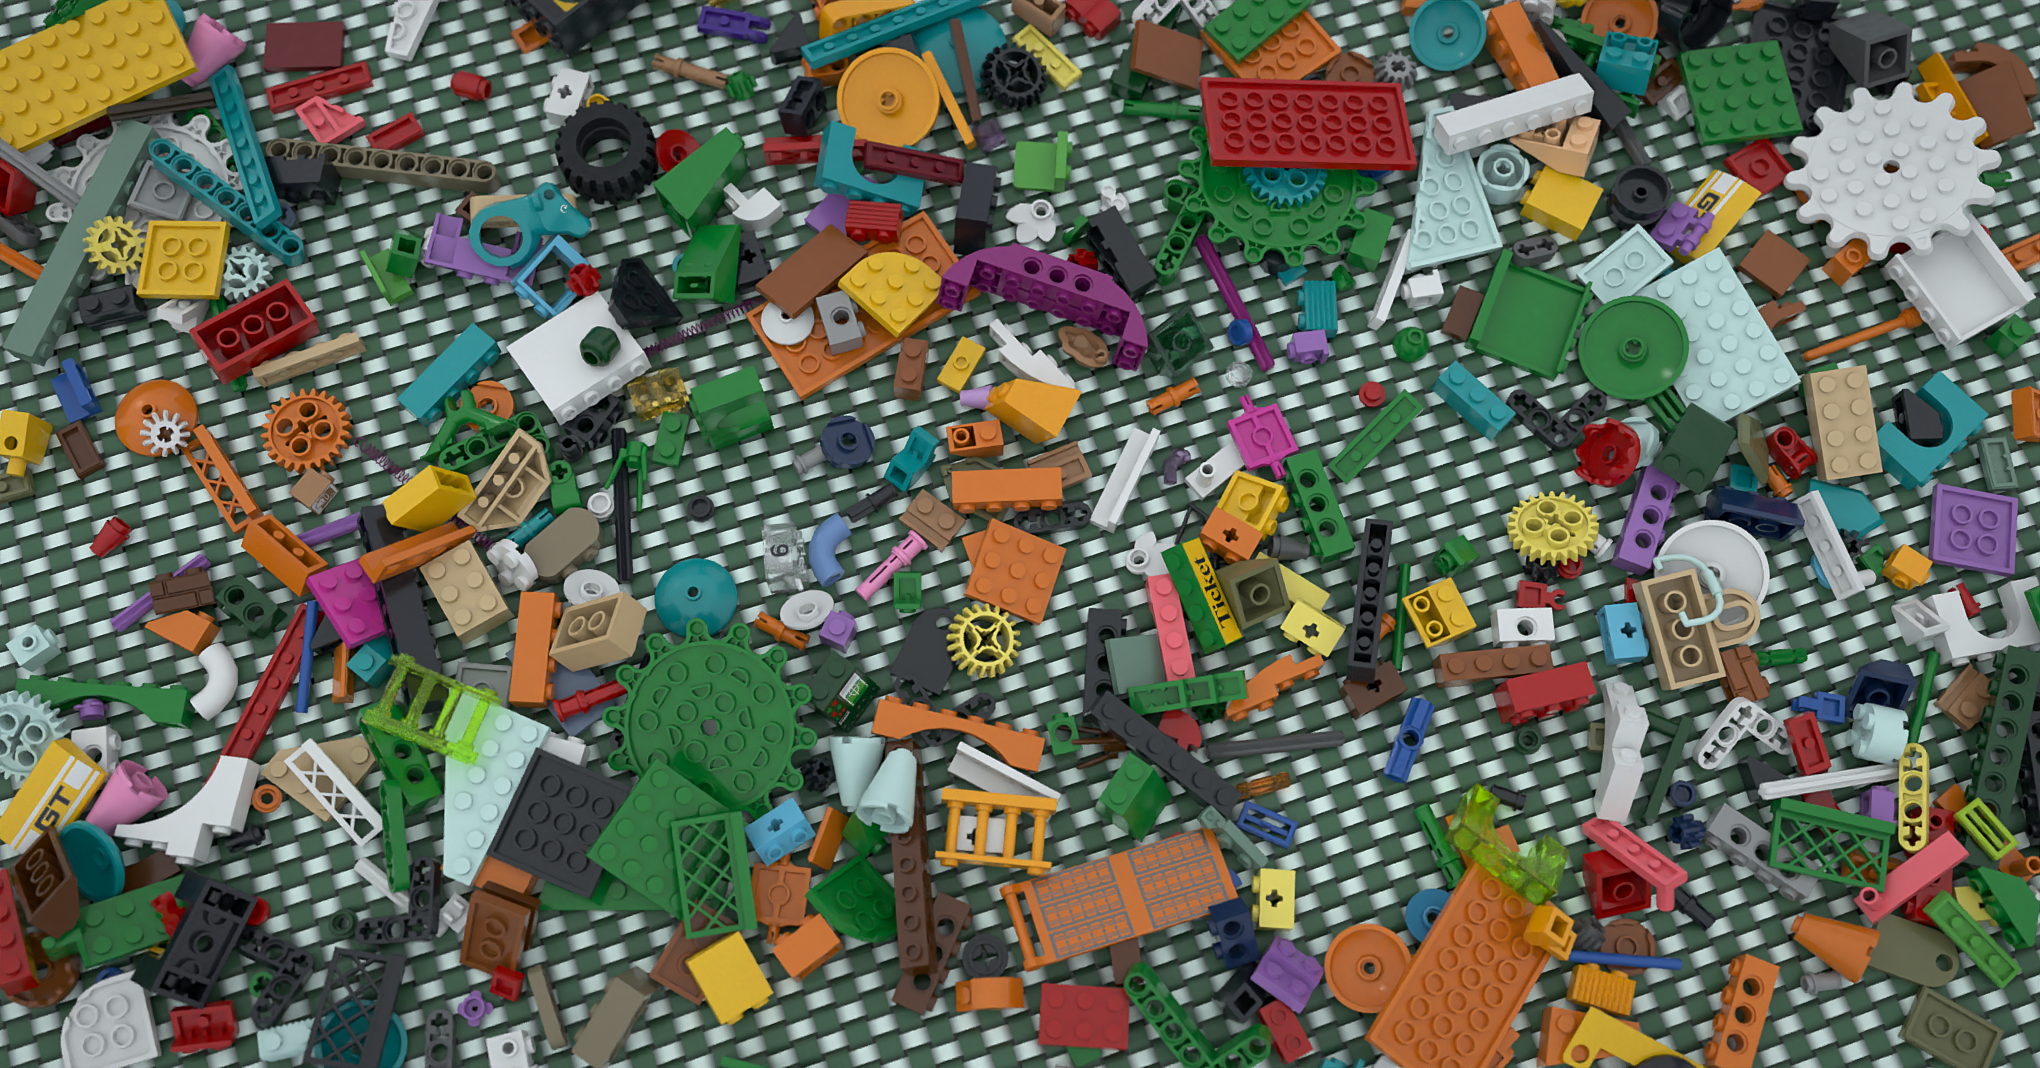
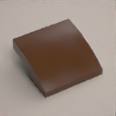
M1658 49L1655 54L1662 57L1655 78L1649 77L1644 96L1636 94L1639 100L1650 107L1682 81L1677 62L1672 57L1666 60Z

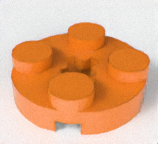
M481 381L477 383L478 386L470 390L474 395L477 408L481 409L482 406H487L488 402H492L494 409L490 413L505 419L515 416L516 404L514 398L501 383ZM462 398L460 400L459 409L462 406ZM471 422L466 424L474 432H482L478 425Z

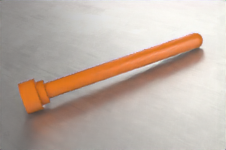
M1915 306L1902 310L1898 318L1806 351L1803 354V359L1809 362L1901 327L1913 329L1921 326L1923 320Z

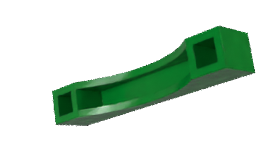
M30 675L29 679L17 678L15 688L19 695L29 691L30 698L40 694V703L42 704L50 700L51 705L49 709L51 711L57 708L60 709L56 716L74 708L76 705H82V701L86 699H100L101 702L112 701L134 706L141 710L152 722L167 728L191 729L195 708L190 702V699L195 694L188 691V687L182 685H170V689L160 688V685L153 683H142V687L132 686V683L125 681H114V685L104 684V681L96 679H86V683H78L76 679L68 677H58L57 681H49L44 676Z

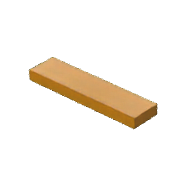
M927 51L921 54L926 65L936 78L940 94L968 150L976 148L977 143L932 52Z

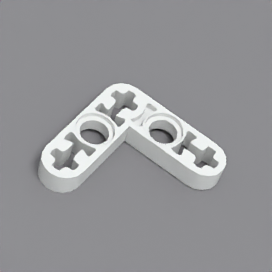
M1144 0L1133 12L1132 22L1135 25L1137 20H1144L1143 15L1146 13L1147 21L1158 24L1178 2L1195 25L1201 29H1204V26L1218 16L1219 13L1210 0H1198L1193 7L1189 5V0H1167L1166 4L1162 7L1159 6L1158 0ZM1201 10L1204 13L1209 14L1207 17L1209 21L1207 23L1205 22L1206 17L1203 15V13H1200Z
M1737 697L1726 706L1695 745L1692 757L1701 767L1713 769L1721 763L1746 730L1782 755L1792 753L1793 749L1783 724L1747 698ZM1743 707L1746 713L1744 715L1740 714L1739 708ZM1732 718V719H1734L1736 722H1738V724L1735 725V724H1733L1732 722H1730L1729 720ZM1763 719H1767L1769 722L1768 728L1763 732H1757L1758 723ZM1723 727H1730L1731 733L1729 737L1719 739L1720 730ZM1776 733L1787 740L1784 745L1773 737ZM1713 740L1720 745L1719 748L1712 744ZM1706 751L1711 754L1709 759L1703 756Z

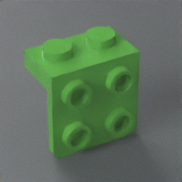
M1058 131L1057 143L1026 141L1016 143L1013 187L1015 189L1064 193L1065 181H1070L1071 165H1066L1067 157L1072 158L1073 142H1068V132Z

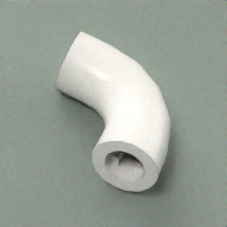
M223 643L210 645L201 652L198 658L207 670L208 682L199 693L190 699V702L207 721L211 720L232 700L238 686V668L231 653Z

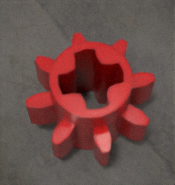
M1076 248V254H1069L1067 261L1095 271L1098 270V260L1094 256V251Z
M580 263L570 269L568 275L570 280L566 283L571 292H575L577 296L587 297L597 292L600 285L598 280L602 277L596 267L592 268L591 264Z

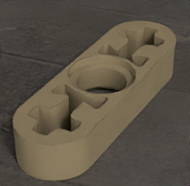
M540 964L527 969L529 982L551 1049L554 1051L567 1046V1034L544 965Z

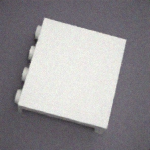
M1972 213L1965 216L1972 224L1971 232L1968 235L1958 237L1945 230L1931 238L1933 250L1929 255L1921 257L1915 255L1912 250H1909L1902 255L1896 254L1885 265L1889 276L1897 282L1903 290L1905 297L1912 302L1920 313L1922 320L1930 326L1936 334L1937 340L1947 350L1954 348L2021 310L2036 298Z
M598 290L593 295L585 297L506 347L515 363L521 368L560 425L572 420L588 407L597 404L601 399L619 390L624 384L635 377L641 376L652 367L645 352L629 331L622 330L608 310L609 305ZM596 326L610 328L615 331L621 344L620 351L604 367H595L587 364L582 359L579 349L582 339Z

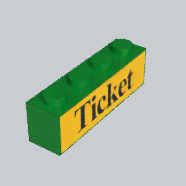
M1195 537L1160 552L1204 654L1242 639V633L1200 537Z

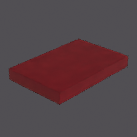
M343 21L267 23L263 69L265 72L330 71L343 67L346 25Z

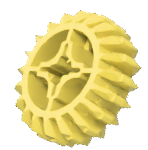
M988 603L983 605L982 610L978 604L972 606V611L966 607L962 610L963 616L957 614L954 617L957 624L951 623L948 627L950 631L955 633L946 636V640L954 642V644L947 647V651L955 650L956 652L951 657V661L954 662L960 659L961 663L958 665V669L962 670L968 666L967 675L969 676L973 675L977 670L978 678L982 679L985 673H987L989 678H993L996 671L999 674L1005 672L1004 666L1011 667L1013 665L1011 658H1017L1019 655L1013 648L1021 646V642L1014 640L1015 637L1020 635V631H1012L1011 629L1016 625V621L1013 620L1008 623L1006 619L1009 617V613L1005 612L1000 616V607L998 606L994 607L992 612H990V605ZM985 620L992 623V625L987 629H982L978 625L974 626L971 621ZM964 631L967 632L966 636L971 641L969 651L966 650L964 645ZM998 631H1000L1003 638V650L1000 649L1001 646L996 639ZM990 633L985 642L986 645L977 649L982 640L981 637ZM982 652L989 656L993 655L997 660L982 662L976 660L975 657Z

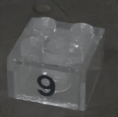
M795 522L761 525L765 578L771 594L803 591V582L808 581L807 565H805V558L801 557V555H806L802 531H797Z

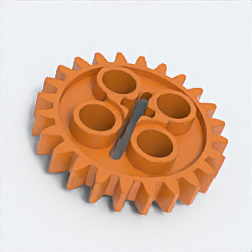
M312 388L308 395L304 389H301L300 396H296L291 391L290 400L287 401L280 397L282 403L280 407L271 405L275 413L265 414L270 423L261 425L268 431L261 434V438L267 441L263 444V447L270 451L267 455L272 460H275L279 467L284 466L290 473L295 468V471L302 475L305 468L307 470L310 467L315 469L316 466L320 470L325 471L324 463L328 462L334 466L335 464L332 459L334 456L343 458L339 450L341 448L349 449L344 440L352 439L353 437L347 432V430L353 428V425L347 421L351 416L345 411L346 407L341 402L338 403L339 401L334 395L329 398L328 393L324 390L319 395L316 389ZM316 410L312 416L306 417L309 411ZM293 426L290 432L284 433L287 427ZM331 429L327 436L321 437L325 430ZM308 445V448L305 452L299 453V450L303 446Z

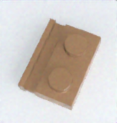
M1077 441L1027 461L1028 468L1061 467L1062 490L1092 478V473L1078 447Z
M924 489L920 491L907 507L905 513L899 517L900 523L913 530L941 553L966 524V520Z
M1968 664L1948 685L1933 705L1941 708L1944 711L1943 714L1963 731H1968L1981 717L1984 706L1989 704L1990 695L1987 694V687L1990 680L1981 672L1978 673L1973 669L1972 664Z

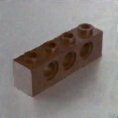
M939 891L933 904L936 948H939L943 953L942 959L937 962L938 972L924 974L931 979L930 986L925 990H918L914 986V980L918 975L909 976L903 972L891 999L893 1003L922 1016H925L926 1011L932 1013L939 997L934 994L939 983L944 985L950 972V968L946 967L950 956L956 958L962 941L958 940L962 929L968 930L974 917L970 913L971 905ZM943 921H950L954 924L955 929L952 934L944 936L938 931L939 924Z

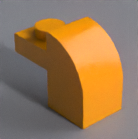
M1537 906L1533 909L1523 937L1530 945L1540 946L1558 960L1567 961L1577 934L1571 930L1574 920L1555 906Z

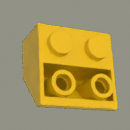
M1451 577L1401 599L1426 649L1446 645L1470 634L1477 626Z

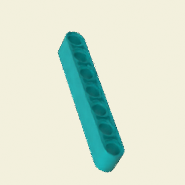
M160 138L151 142L149 152L157 170L284 264L295 267L303 263L305 251L299 236L277 220L264 229L256 226L253 220L244 221L245 217L252 216L245 196L171 141ZM162 153L169 154L166 157H158ZM183 169H190L188 173H180ZM204 185H212L209 189H201ZM227 200L233 201V203L230 205L222 204L224 201ZM268 232L277 233L273 237L264 236ZM289 248L298 249L294 253L286 252V250Z

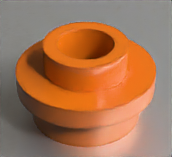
M261 785L252 795V804L261 813L274 812L282 803V793L274 785ZM264 795H271L273 801L269 804H264L261 798Z

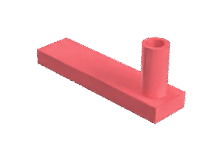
M1596 816L1582 824V833L1656 887V907L1659 910L1665 912L1673 910L1675 888L1687 882V872L1617 821L1598 819Z
M1947 831L1886 875L1885 891L1883 893H1878L1872 887H1866L1853 900L1875 925L1965 860L1970 854Z

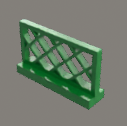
M1784 797L1771 802L1770 813H1773L1767 867L1861 889L1872 887L1878 893L1885 891L1890 836L1895 834L1896 823ZM1781 819L1790 820L1798 831L1787 838L1780 829ZM1812 826L1819 827L1826 837L1817 844L1813 842L1806 832ZM1841 832L1848 834L1854 843L1845 851L1834 838ZM1798 835H1801L1810 847L1801 855L1798 854L1790 843ZM1869 839L1880 841L1879 854L1874 857L1870 855L1863 845ZM1828 841L1839 854L1829 862L1819 850V847ZM1783 845L1786 846L1794 857V860L1788 864L1776 861L1777 851ZM1855 848H1858L1867 860L1858 868L1855 867L1847 856ZM1814 852L1823 866L1817 870L1809 869L1802 858ZM1841 858L1851 871L1845 877L1838 876L1831 866ZM1870 865L1877 874L1876 884L1866 882L1860 871Z
M738 810L671 821L686 939L758 929L742 811ZM724 820L726 832L719 841L705 832L712 821ZM707 822L702 829L695 825ZM691 825L699 831V834L690 846L679 839V826ZM702 834L716 844L706 858L692 849ZM726 837L728 848L721 844ZM680 844L687 849L682 856ZM718 847L728 852L730 861L723 870L709 861ZM689 851L703 860V863L694 875L685 870L682 864ZM706 863L720 873L710 887L696 878ZM730 866L732 877L725 873ZM684 874L691 878L686 885ZM722 876L733 882L734 890L727 899L713 890ZM693 881L707 890L698 904L687 898L686 890ZM710 893L724 902L714 917L700 907ZM734 895L736 906L730 903V900L733 898ZM688 903L695 907L690 914ZM727 905L737 912L738 924L726 926L717 920ZM697 910L711 919L704 930L691 931L690 919ZM714 922L721 926L716 928H710Z

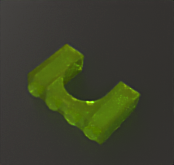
M1476 783L1460 799L1444 839L1536 907L1543 906L1557 893L1570 851L1547 834L1529 850L1527 857L1520 856L1511 851L1500 840L1493 825L1494 814L1500 799Z

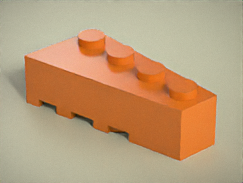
M1519 0L1491 9L1485 21L1487 33L1484 45L1518 92L1559 79Z

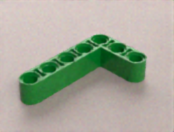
M1137 962L1129 968L1124 981L1126 993L1184 1068H1252L1269 1056L1273 1035L1267 1026L1263 1024L1252 1025L1215 1050L1148 964ZM1132 977H1142L1146 983L1138 984ZM1151 1000H1159L1164 1006L1156 1007L1151 1003ZM1176 1023L1182 1029L1173 1030L1172 1028H1170L1169 1024ZM1260 1039L1265 1042V1045L1257 1046L1251 1040ZM1195 1047L1200 1053L1193 1054L1187 1048ZM1231 1054H1235L1239 1056L1241 1060L1233 1061L1228 1056Z

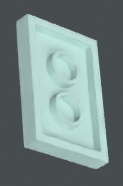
M1637 224L1576 274V277L1584 286L1589 281L1593 282L1590 292L1604 305L1620 297L1634 296L1668 269L1674 261Z

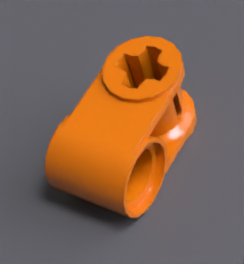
M804 57L801 59L805 77L821 79L823 87L839 86L844 72L849 67L847 57L813 70ZM836 68H843L839 71H835Z

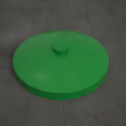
M1645 296L1620 297L1599 307L1583 326L1578 344L1580 365L1588 381L1597 390L1603 392V394L1622 401L1647 400L1668 390L1681 376L1689 353L1688 334L1680 317L1663 302Z

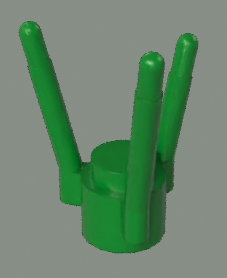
M631 441L627 443L626 449L620 448L618 459L607 478L604 489H609L625 460L629 468L637 469L636 510L641 512L643 481L648 480V446L643 442Z

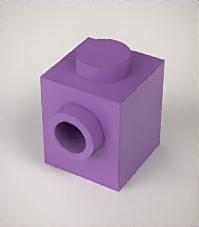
M831 610L819 633L821 643L846 654L858 631L854 616L842 610H839L838 613Z

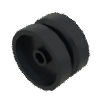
M1636 164L1622 170L1617 175L1606 201V212L1611 221L1619 228L1630 231L1637 224L1645 231L1653 228L1660 221L1672 195L1671 184L1667 176L1659 169L1649 165Z

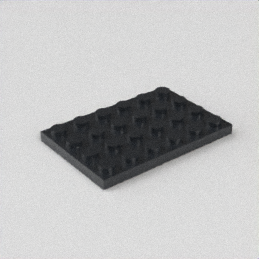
M1765 0L1760 9L1752 11L1747 44L1778 41L1803 127L1799 135L1768 138L1769 140L1790 144L1796 137L1809 138L1818 136L1821 133V129L1814 122L1813 116L1819 108L1828 107L1835 112H1843L1849 72L1830 49L1829 33L1831 22L1848 17L1833 14L1830 21L1800 19L1798 8L1795 5L1772 0Z

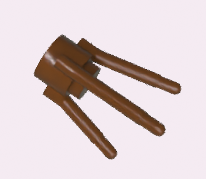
M1066 725L1058 728V730L1072 732L1071 728ZM1078 726L1079 733L1101 735V738H1083L1071 741L1072 745L1101 744L1102 752H1108L1076 766L1078 770L1110 759H1118V753L1126 752V745L1106 734L1100 728Z

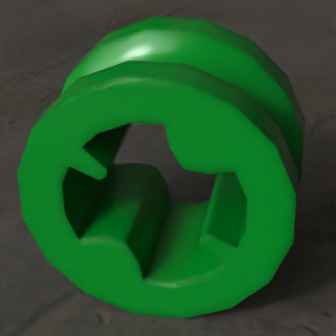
M268 972L255 974L249 982V991L252 996L259 998L263 992L258 989L262 985L261 980L271 981L275 975ZM280 985L276 987L275 994L278 993Z

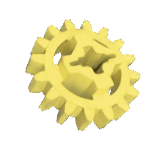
M111 216L103 218V221L99 219L93 222L96 228L89 227L86 229L91 236L83 238V242L89 244V247L83 251L92 254V257L88 260L89 263L98 262L97 270H103L107 267V274H115L117 270L118 274L121 275L125 274L127 269L129 271L135 270L136 266L134 263H142V258L139 254L144 252V248L140 244L144 243L146 239L138 237V234L142 231L140 228L135 230L131 228L133 221L130 220L123 224L121 216L115 217L114 221ZM102 233L103 238L98 243L99 236ZM111 243H117L119 248H112ZM130 248H131V253H130V256L128 257L127 253H128V251H129Z

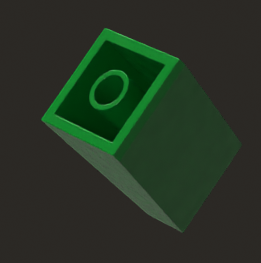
M727 127L653 183L661 208L690 239H692L697 227L709 225L723 206L724 200H726L723 189L730 183L736 187L749 169L746 159L748 155L744 150V140L738 133L735 132L733 134Z

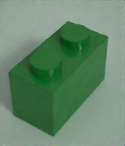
M1365 207L1363 213L1367 216L1368 223L1365 228L1356 231L1354 238L1348 237L1343 252L1348 253L1345 263L1374 273L1395 218Z

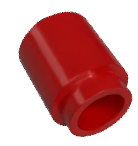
M459 70L457 74L452 76L450 87L453 89L454 95L480 102L481 100H488L491 94L492 83L490 80H486L485 76Z

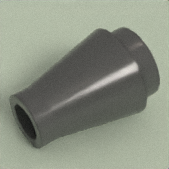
M1281 534L1277 536L1272 535L1267 547L1268 557L1277 558L1278 560H1307L1310 552V545L1308 543H1302Z

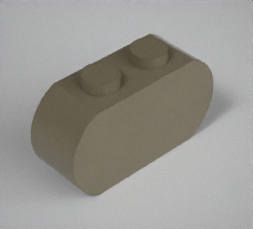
M577 507L569 508L528 542L524 552L533 561L538 572V580L547 584H558L564 579L566 580L570 574L578 571V567L585 561L589 562L598 555L599 549L602 548L604 543V532L596 517L590 511Z

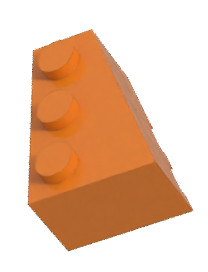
M1553 1006L1542 1010L1536 1067L1565 1064L1563 1054L1587 1013ZM1617 1019L1639 1031L1640 1023ZM1585 1045L1575 1046L1571 1052L1573 1061H1586L1590 1054L1588 1047ZM1600 1048L1594 1059L1614 1057L1615 1055Z

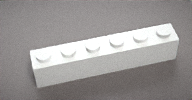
M1580 73L1436 116L1434 137L1447 156L1591 112L1594 91Z

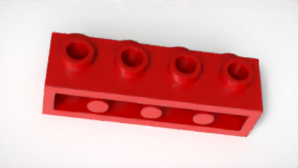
M1920 806L1909 810L1906 816L1910 819H1917L1922 814V808ZM1929 807V844L1947 831L1954 836L1955 817L1953 815L1955 811ZM1906 824L1905 827L1910 826L1912 829V837L1907 841L1911 846H1915L1916 841H1921V839L1915 833V826ZM1904 849V856L1907 857V860L1915 855ZM1953 868L1901 905V910L1905 914L1906 920L1920 925L1939 928L1926 915L1923 909L1942 890H1945L1952 896Z

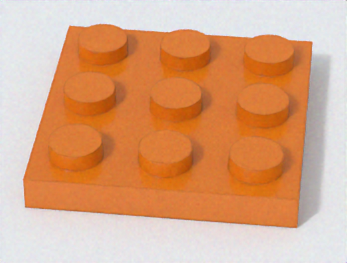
M992 518L987 525L963 596L983 604L988 603L993 608L998 606L1000 611L1008 612L1010 615L1035 625H1040L1045 615L1066 548Z

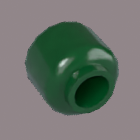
M596 326L582 339L579 349L582 359L587 364L595 367H604L620 351L621 344L615 331L610 328Z

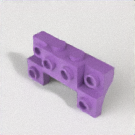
M436 213L425 255V264L451 269L457 272V277L472 280L473 276L484 278L483 283L499 286L500 282L510 283L525 266L523 265L513 270L511 266H496L485 262L470 245V239L460 237L464 218ZM517 231L513 250L487 243L483 244L493 254L509 256L517 252L521 247L523 235ZM541 237L534 255L542 247L543 237ZM536 268L524 280L530 288L533 286Z

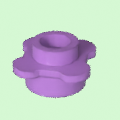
M86 699L82 701V705L74 706V710L79 711L80 719L86 721L102 719L105 717L104 711L110 709L109 705H104L100 699Z
M472 991L470 997L458 1005L457 1011L468 1019L470 1026L476 1027L480 1025L481 1019L485 1015L492 1013L493 1005L482 998L480 991ZM474 1006L478 1007L477 1011H473Z

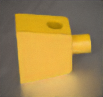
M2 409L0 419V456L9 459L7 475L23 478L27 464L40 465L42 463L54 425L30 413Z

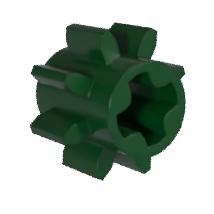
M1228 701L1193 706L1191 711L1197 712L1199 721L1213 724V721L1217 718L1223 719Z

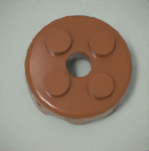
M31 932L28 934L36 970L39 965L46 963L49 967V972L43 979L38 978L39 987L9 997L6 994L5 996L11 1002L24 1007L47 1008L63 1001L75 988L80 977V957L78 953L63 957L56 962L51 961L42 946V940L53 936L44 932Z

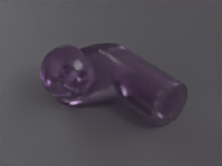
M1176 448L1164 460L1163 482L1165 485L1177 484V468L1181 464L1189 463L1191 459V454L1188 450Z

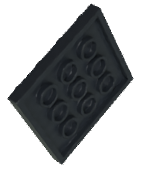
M536 747L486 855L592 900L606 869L585 854L633 788Z

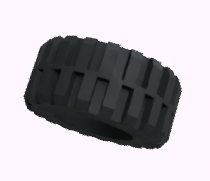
M596 101L589 103L590 106L585 109L583 106L576 109L574 116L570 114L564 120L566 126H560L557 132L559 138L555 140L556 159L566 183L569 184L575 194L580 193L581 198L587 201H591L593 198L595 204L604 205L605 201H609L610 205L619 204L618 201L623 199L627 202L633 199L632 195L636 193L638 195L642 194L645 191V184L649 186L653 182V173H657L659 167L655 155L656 140L647 119L641 116L640 112L635 108L631 107L628 109L627 104L621 102L614 105L612 101H604V104H597ZM618 139L631 145L627 155L620 162L612 166L597 167L585 162L588 151L595 144L603 140Z

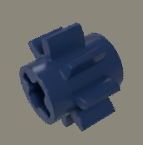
M1693 814L1673 817L1674 823L1669 827V837L1672 842L1680 844L1681 850L1701 847L1700 841L1704 839L1706 833L1702 821L1694 820Z

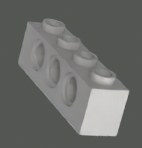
M1726 803L1714 808L1704 825L1706 831L1704 839L1709 847L1718 851L1722 850L1730 856L1729 859L1734 864L1740 867H1747L1753 871L1754 876L1758 880L1778 888L1779 893L1786 899L1799 901L1808 898L1818 881L1817 878L1788 872V877L1786 878L1779 869L1767 867L1771 833ZM1731 831L1735 832L1738 835V844L1734 843L1731 840ZM1785 845L1778 849L1777 862L1788 864L1794 860V857ZM1756 848L1762 851L1764 855L1763 861L1756 857ZM1802 858L1809 869L1817 870L1820 868V866L1808 858Z

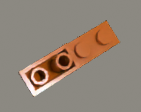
M1288 655L1264 668L1246 683L1249 698L1232 700L1224 713V721L1233 719V722H1238L1249 716L1248 712L1258 708L1259 712L1273 707V702L1279 696L1276 688L1279 691H1284L1294 686V681L1300 678H1304L1307 681L1320 675L1319 671L1325 664L1321 655H1316L1297 664L1294 663L1291 655Z

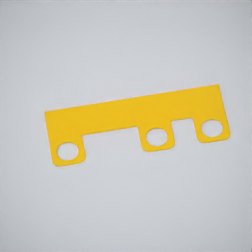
M1592 1006L1563 1054L1564 1062L1575 1068H1589L1600 1048L1634 1066L1652 1056L1669 1054L1684 1058L1696 1068H1706ZM1577 1045H1585L1589 1049V1057L1583 1063H1576L1571 1057L1572 1049Z

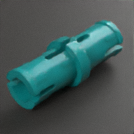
M544 507L542 511L529 521L520 523L521 527L505 539H509L519 545L515 548L518 550L556 519Z

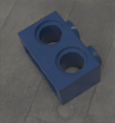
M1241 896L1208 907L1210 919L1206 920L1210 935L1215 937L1216 942L1212 943V949L1217 961L1222 960L1228 970L1259 960L1260 957L1250 911Z

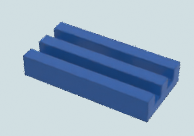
M1246 800L1235 826L1239 830L1288 850L1298 822ZM1248 809L1290 827L1289 831L1247 814ZM1244 820H1247L1253 824H1256L1260 827L1277 833L1283 837H1286V839L1284 841L1280 838L1263 832L1243 822Z

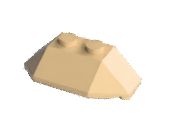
M518 428L474 490L477 498L460 510L457 516L467 524L472 525L478 532L520 525L552 482L543 445L524 430Z

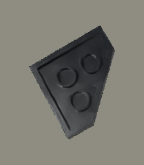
M628 258L620 261L616 268L608 310L622 330L678 324L684 316L641 258Z

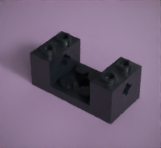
M188 869L174 897L189 905L163 955L160 958L144 952L130 980L150 992L203 1009L259 898ZM207 935L209 938L208 945L202 950H197V941L202 936Z

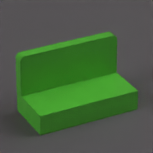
M389 248L372 257H369L365 250L360 251L371 275L390 306L414 294L405 276L386 272Z

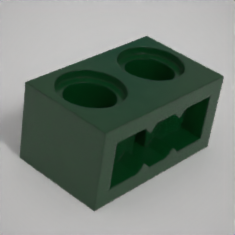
M241 573L215 597L223 604L219 609L231 619L235 616L239 618L242 622L238 626L251 637L256 633L264 639L288 615ZM244 594L243 601L239 604H235L236 599L240 595ZM264 612L263 618L255 622L256 615Z

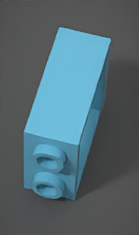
M559 234L551 236L510 281L515 287L513 289L514 292L523 300L528 299L535 305L533 308L535 312L545 319L547 317L552 319L560 314L577 294L571 292L568 287L559 299L550 306L524 280L551 250L570 268L580 263L589 265Z

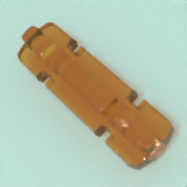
M1281 772L1276 774L1275 777L1270 775L1251 780L1250 783H1247V781L1238 783L1235 788L1243 794L1240 799L1249 798L1251 794L1257 796L1276 791L1277 788H1288L1291 785V779L1288 772Z

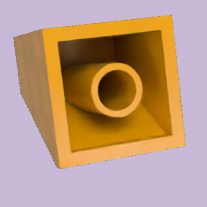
M1016 378L1007 383L1004 382L998 387H993L987 395L986 400L989 402L984 409L1033 443L1038 444L1057 437L1082 392L1074 388Z

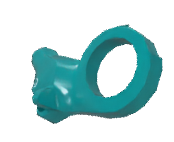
M544 182L531 194L524 197L495 202L482 208L472 220L469 238L473 250L485 262L496 266H511L514 270L525 265L533 257L541 236L567 234L576 238H582L591 232L592 225L590 219L576 210L570 201L559 192L554 183ZM494 216H506L512 218L522 230L523 242L517 252L509 256H499L485 248L481 241L480 231L487 219Z

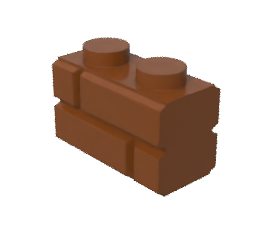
M905 337L902 338L900 347L901 351L899 353L893 386L894 397L921 401L929 357V342Z
M1748 644L1720 653L1726 676L1718 678L1728 703L1734 698L1744 697L1755 704L1770 697L1769 682L1766 677L1761 676L1757 667L1759 665L1758 656L1753 650H1750Z

